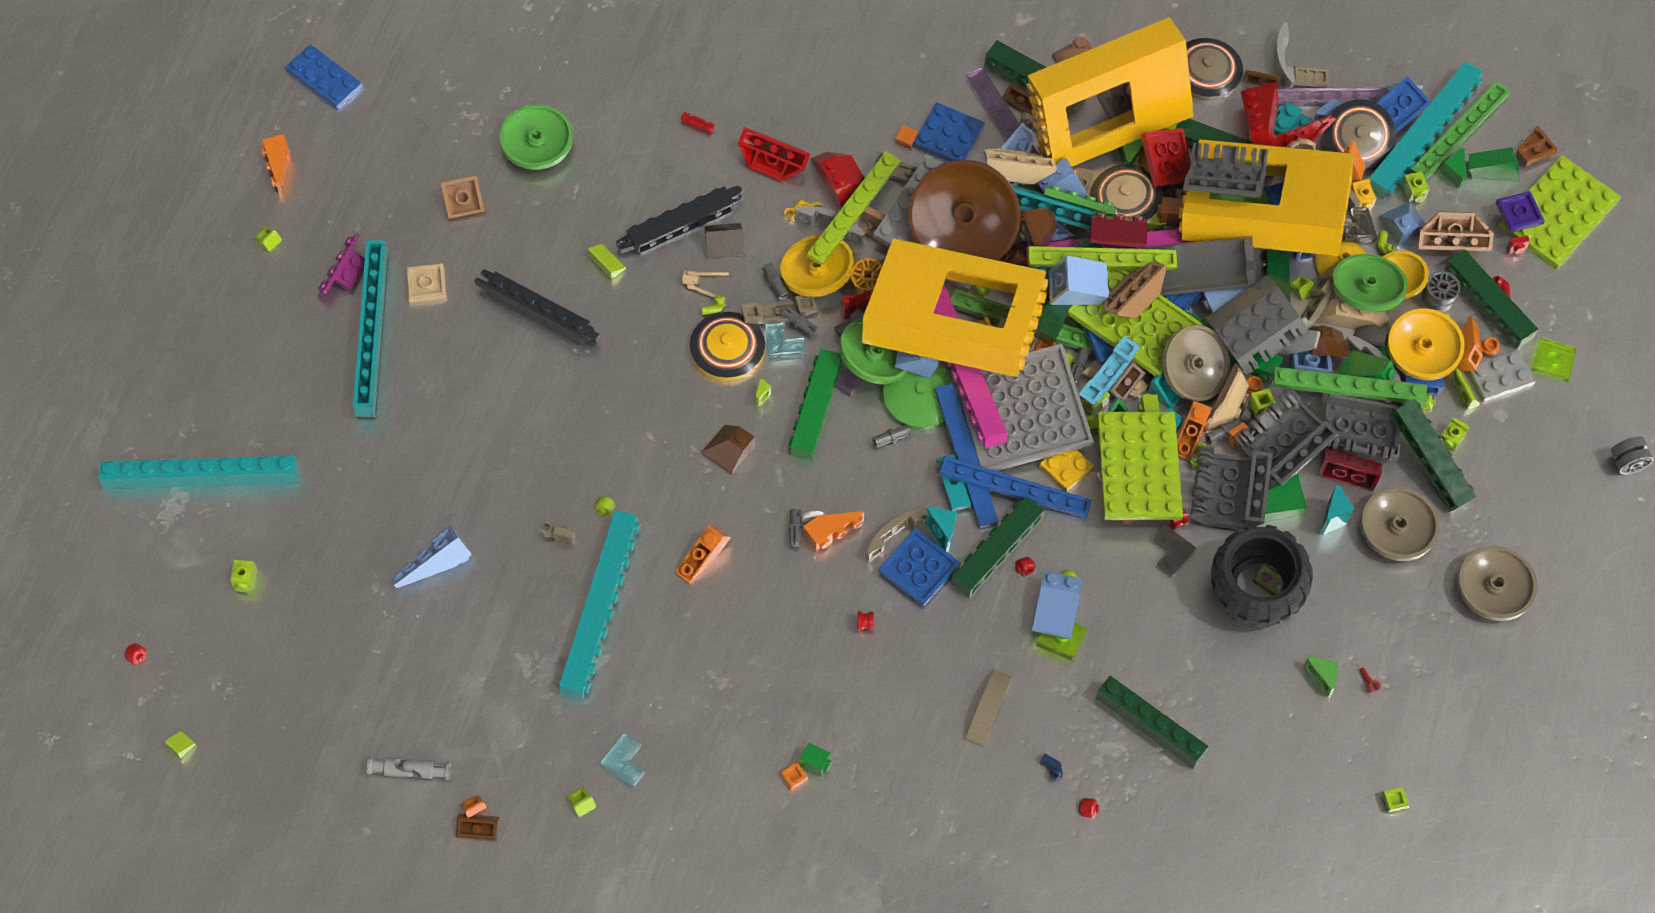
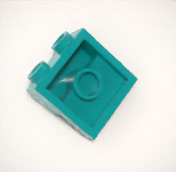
M1286 102L1285 106L1280 105L1276 113L1278 117L1274 125V135L1277 136L1315 120L1303 115V109Z

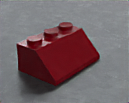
M1096 212L1095 215L1091 214L1090 243L1146 248L1148 222L1143 216L1138 215L1126 218L1124 214L1107 216V213Z
M1326 448L1317 476L1373 492L1382 475V464L1372 459L1366 460L1354 454H1345L1337 449Z

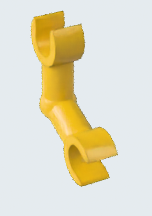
M798 200L792 208L785 209L784 216L792 213L790 221H793L797 207L814 206L822 208V204Z

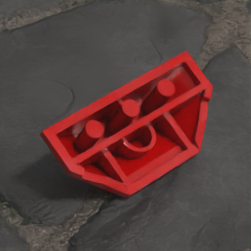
M746 127L743 128L738 141V146L749 168L780 181L803 172L810 157V153L796 146Z
M825 152L811 158V162L839 210H841L865 179L852 155Z

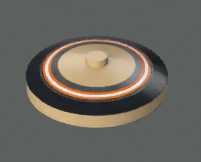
M1122 164L1102 172L1094 181L1090 196L1095 197L1096 202L1103 203V200L1114 203L1113 207L1117 208L1115 214H1124L1126 218H1132L1134 215L1143 216L1149 223L1157 216L1158 204H1162L1163 189L1162 187L1153 188L1151 175L1142 166Z

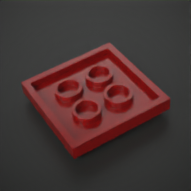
M1183 128L1141 134L1153 188L1184 184L1186 174L1190 171L1191 160Z

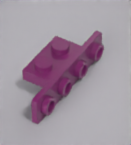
M358 233L346 239L344 251L341 250L335 258L337 263L335 266L332 265L327 272L329 277L318 288L320 290L319 298L327 294L333 282L347 291L351 290L365 264V258L352 250L360 236Z

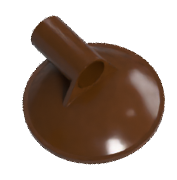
M973 160L950 161L932 169L916 186L909 205V225L917 244L996 261L1003 257L1010 249L1024 220V216L1020 214L1017 195L1010 182L993 167Z

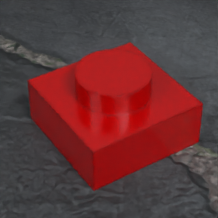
M1528 235L1510 239L1506 246L1507 253L1520 254L1524 252L1530 242Z

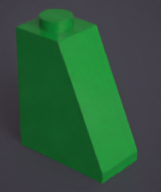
M1513 147L1469 154V161H1466L1467 172L1471 173L1473 179L1520 181L1519 165Z
M1352 350L1336 374L1391 380L1396 372L1391 360Z
M1295 474L1283 486L1278 484L1268 491L1265 522L1305 515L1307 504L1298 474Z

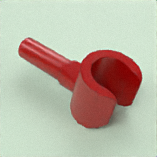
M1364 667L1360 669L1367 682L1366 690L1369 693L1374 692L1371 684L1379 690L1381 688L1380 683L1377 680H1372Z

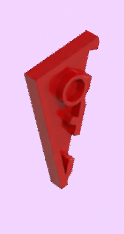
M1328 115L1274 136L1272 146L1286 147L1290 142L1296 141L1297 138L1308 139L1314 142L1336 119L1332 115Z
M872 292L842 297L840 311L842 319L850 318L851 314L857 309L863 308L864 310L867 308Z

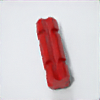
M683 112L681 115V122L690 123L689 125L700 130L705 129V132L712 133L715 128L714 123L706 122V120L694 115L690 116V113Z

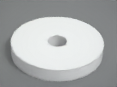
M821 511L805 513L801 517L802 522L807 524L816 517L824 515V513Z

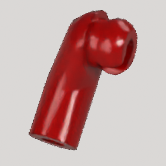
M1494 276L1493 280L1511 299L1510 284L1501 276Z

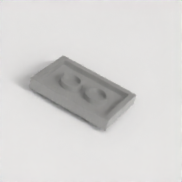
M1519 350L1479 363L1476 371H1467L1483 402L1532 386L1536 382Z

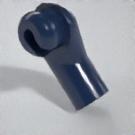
M1045 753L1040 762L1049 767L1050 777L1053 780H1060L1063 776L1061 762Z

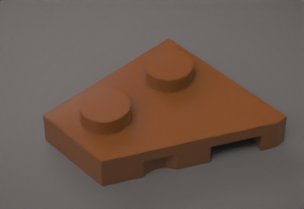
M1537 126L1534 132L1519 146L1516 155L1527 166L1557 154L1558 148Z

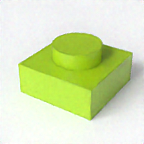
M1403 787L1383 791L1382 795L1388 812L1409 807Z

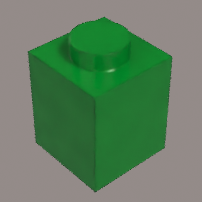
M808 743L800 758L799 765L812 773L822 776L823 772H827L832 764L830 760L831 753Z

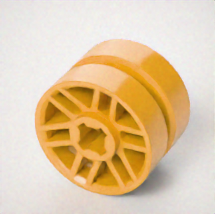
M864 258L853 266L851 279L859 294L873 292L882 269V264L872 258Z

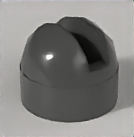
M1245 406L1238 419L1244 423H1249L1254 418V412Z

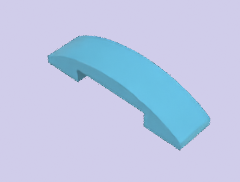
M1124 336L1114 348L1112 355L1093 379L1089 380L1079 396L1093 406L1097 404L1124 372L1140 346Z

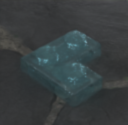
M784 323L765 324L769 361L806 358L804 338L786 339Z
M624 733L602 760L600 766L633 789L645 774V770L630 761L640 749L641 743Z

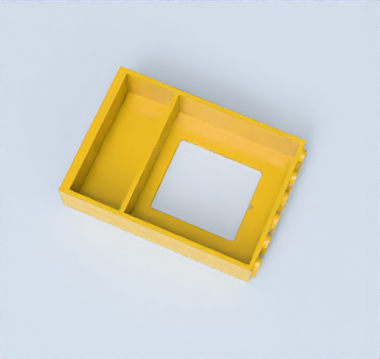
M1170 17L1028 75L1029 83L1027 88L1031 94L1029 100L1033 107L1031 112L1036 120L1033 123L1038 132L1036 139L1040 144L1038 150L1040 155L1045 156V158H1053L1055 164L1066 158L1071 167L1138 140L1143 133L1159 131L1194 116L1186 40ZM1129 82L1131 111L1070 135L1066 113L1067 106Z
M1199 139V143H1202L1201 158L1203 157L1204 144H1209L1208 159H1214V148L1216 145H1220L1219 160H1221L1223 145L1239 147L1238 162H1240L1241 147H1246L1245 162L1251 163L1252 150L1257 148L1256 164H1258L1260 149H1268L1265 176L1285 177L1279 205L1216 200L1209 198L1210 193L1185 191L1187 195H1183L1182 206L1184 208H1180L1179 219H1182L1179 225L1182 240L1201 242L1252 236L1254 248L1339 256L1352 183L1354 154Z
M893 238L863 316L862 343L1018 377L1019 371L1024 370L1026 361L1024 358L1028 357L1030 346L1028 344L1033 341L1034 332L1032 331L1037 329V317L1041 316L1043 308L1041 304L1046 301L1047 292H1044L1048 286V279H1045L1046 271ZM945 279L1015 294L1004 328L934 314Z

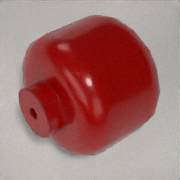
M1023 557L1015 562V571L1020 573L1021 576L1027 577L1035 572L1036 565L1030 557Z
M134 643L126 648L124 656L127 661L136 665L138 662L145 660L147 651L141 645Z
M1083 798L1079 803V813L1082 817L1095 818L1096 813L1100 812V805H1098L1097 800L1094 798Z

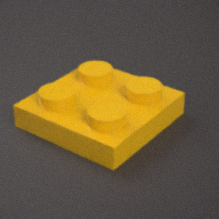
M1078 450L1048 457L1040 463L1039 467L1067 492L1093 470L1094 465Z

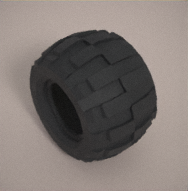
M1257 524L1246 526L1241 532L1235 531L1217 549L1211 568L1213 594L1218 598L1219 605L1229 615H1234L1236 621L1245 625L1252 623L1256 624V627H1268L1271 623L1280 624L1287 621L1292 614H1296L1304 606L1311 590L1313 567L1309 561L1307 551L1301 543L1298 544L1296 542L1297 539L1288 531L1278 530L1277 526L1266 524V527H1257ZM1255 563H1264L1272 566L1279 572L1283 581V588L1281 593L1275 596H1253L1238 586V577L1247 566Z

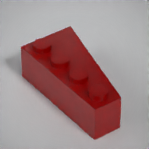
M1276 82L1240 91L1254 145L1272 146L1274 125L1276 124L1275 117L1278 110L1277 103H1279Z

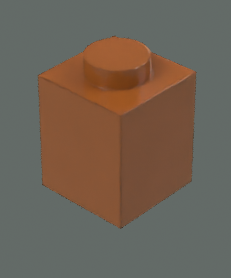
M1163 197L1162 204H1158L1157 210L1161 223L1180 224L1182 219H1179L1180 208H1184L1182 206V199Z

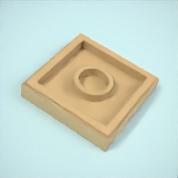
M443 263L406 267L409 303L447 299Z

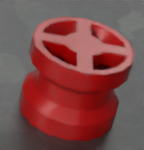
M1183 507L1182 520H1167L1173 530L1178 529L1180 525L1189 524L1188 515Z
M858 611L857 631H862L863 629L874 630V611H869L868 613Z

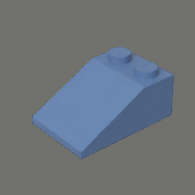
M1066 158L1056 164V172L1038 182L1043 192L1045 187L1050 188V185L1061 187L1060 191L1067 193L1068 190L1079 193V197L1083 198L1088 195ZM1062 222V224L1064 225V227L1070 225V224H1068V223Z
M1310 350L1290 354L1289 369L1332 374L1331 356L1312 355Z
M1044 571L1032 631L1071 639L1083 579Z

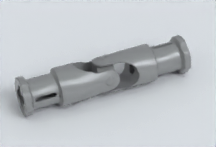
M369 756L367 775L381 773L385 776L423 779L438 777L449 780L451 762L442 764L429 760L373 759V757ZM403 765L404 771H400L397 769L398 767Z

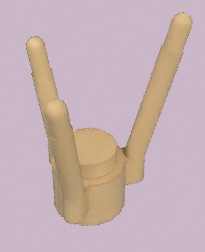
M685 269L683 284H687V289L695 290L715 299L716 295L696 287L695 284H699L700 276H728L729 273Z

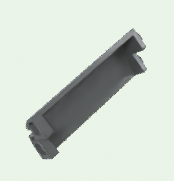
M1252 236L1140 248L1176 250L1177 269L1166 270L1160 292L1162 296L1246 288L1256 283Z

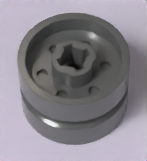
M1434 272L1429 276L1427 284L1422 290L1421 297L1423 303L1429 309L1439 312L1449 310L1460 292V282L1449 272Z
M1641 436L1623 440L1611 449L1612 456L1617 461L1616 465L1621 474L1640 471L1649 466L1654 460L1650 450H1648L1644 437Z

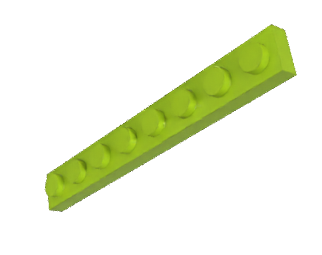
M885 151L809 250L807 258L820 266L824 265L901 163L900 159Z
M1028 247V267H1053L1064 257L1072 256L1106 263L1109 269H1138L1147 266V263L1151 261L1165 265L1166 270L1177 269L1176 250Z

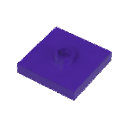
M1531 191L1500 198L1495 202L1509 233L1543 225L1545 222Z

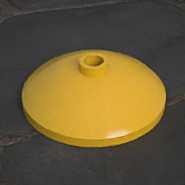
M1342 239L1339 256L1316 254L1314 261L1315 269L1320 278L1332 277L1336 265L1345 259L1342 256L1349 257L1367 253L1355 242Z
M1394 251L1382 256L1395 263L1404 272L1408 282L1404 299L1411 298L1424 289L1428 281L1429 272L1427 264L1420 256L1409 251Z

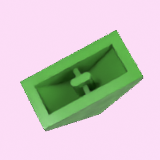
M1310 656L1307 658L1304 667L1329 697L1335 689L1338 662Z

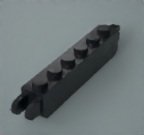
M737 185L726 189L724 186L716 188L704 196H698L688 203H682L675 209L667 210L655 218L652 217L639 225L631 226L626 230L627 235L616 241V246L621 254L634 250L635 254L642 255L732 214L733 205L740 202L743 198V189Z
M483 269L481 275L488 282L480 278H476L474 281L478 287L486 291V294L491 299L578 345L586 341L596 345L600 340V334L594 331V327L591 326L589 320L496 271L492 273Z

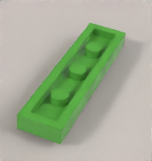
M1050 185V188L1045 187L1044 195L1114 215L1117 208L1113 207L1114 203L1105 200H1103V203L1096 202L1095 197L1088 195L1085 198L1079 197L1078 192L1068 190L1067 193L1060 191L1061 187Z

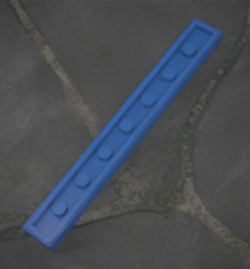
M954 384L936 387L935 393L957 460L980 466ZM965 483L979 529L998 524L999 521L989 491Z
M947 456L943 457L939 476L1020 500L1027 496L1037 505L1084 519L1088 517L1092 499Z

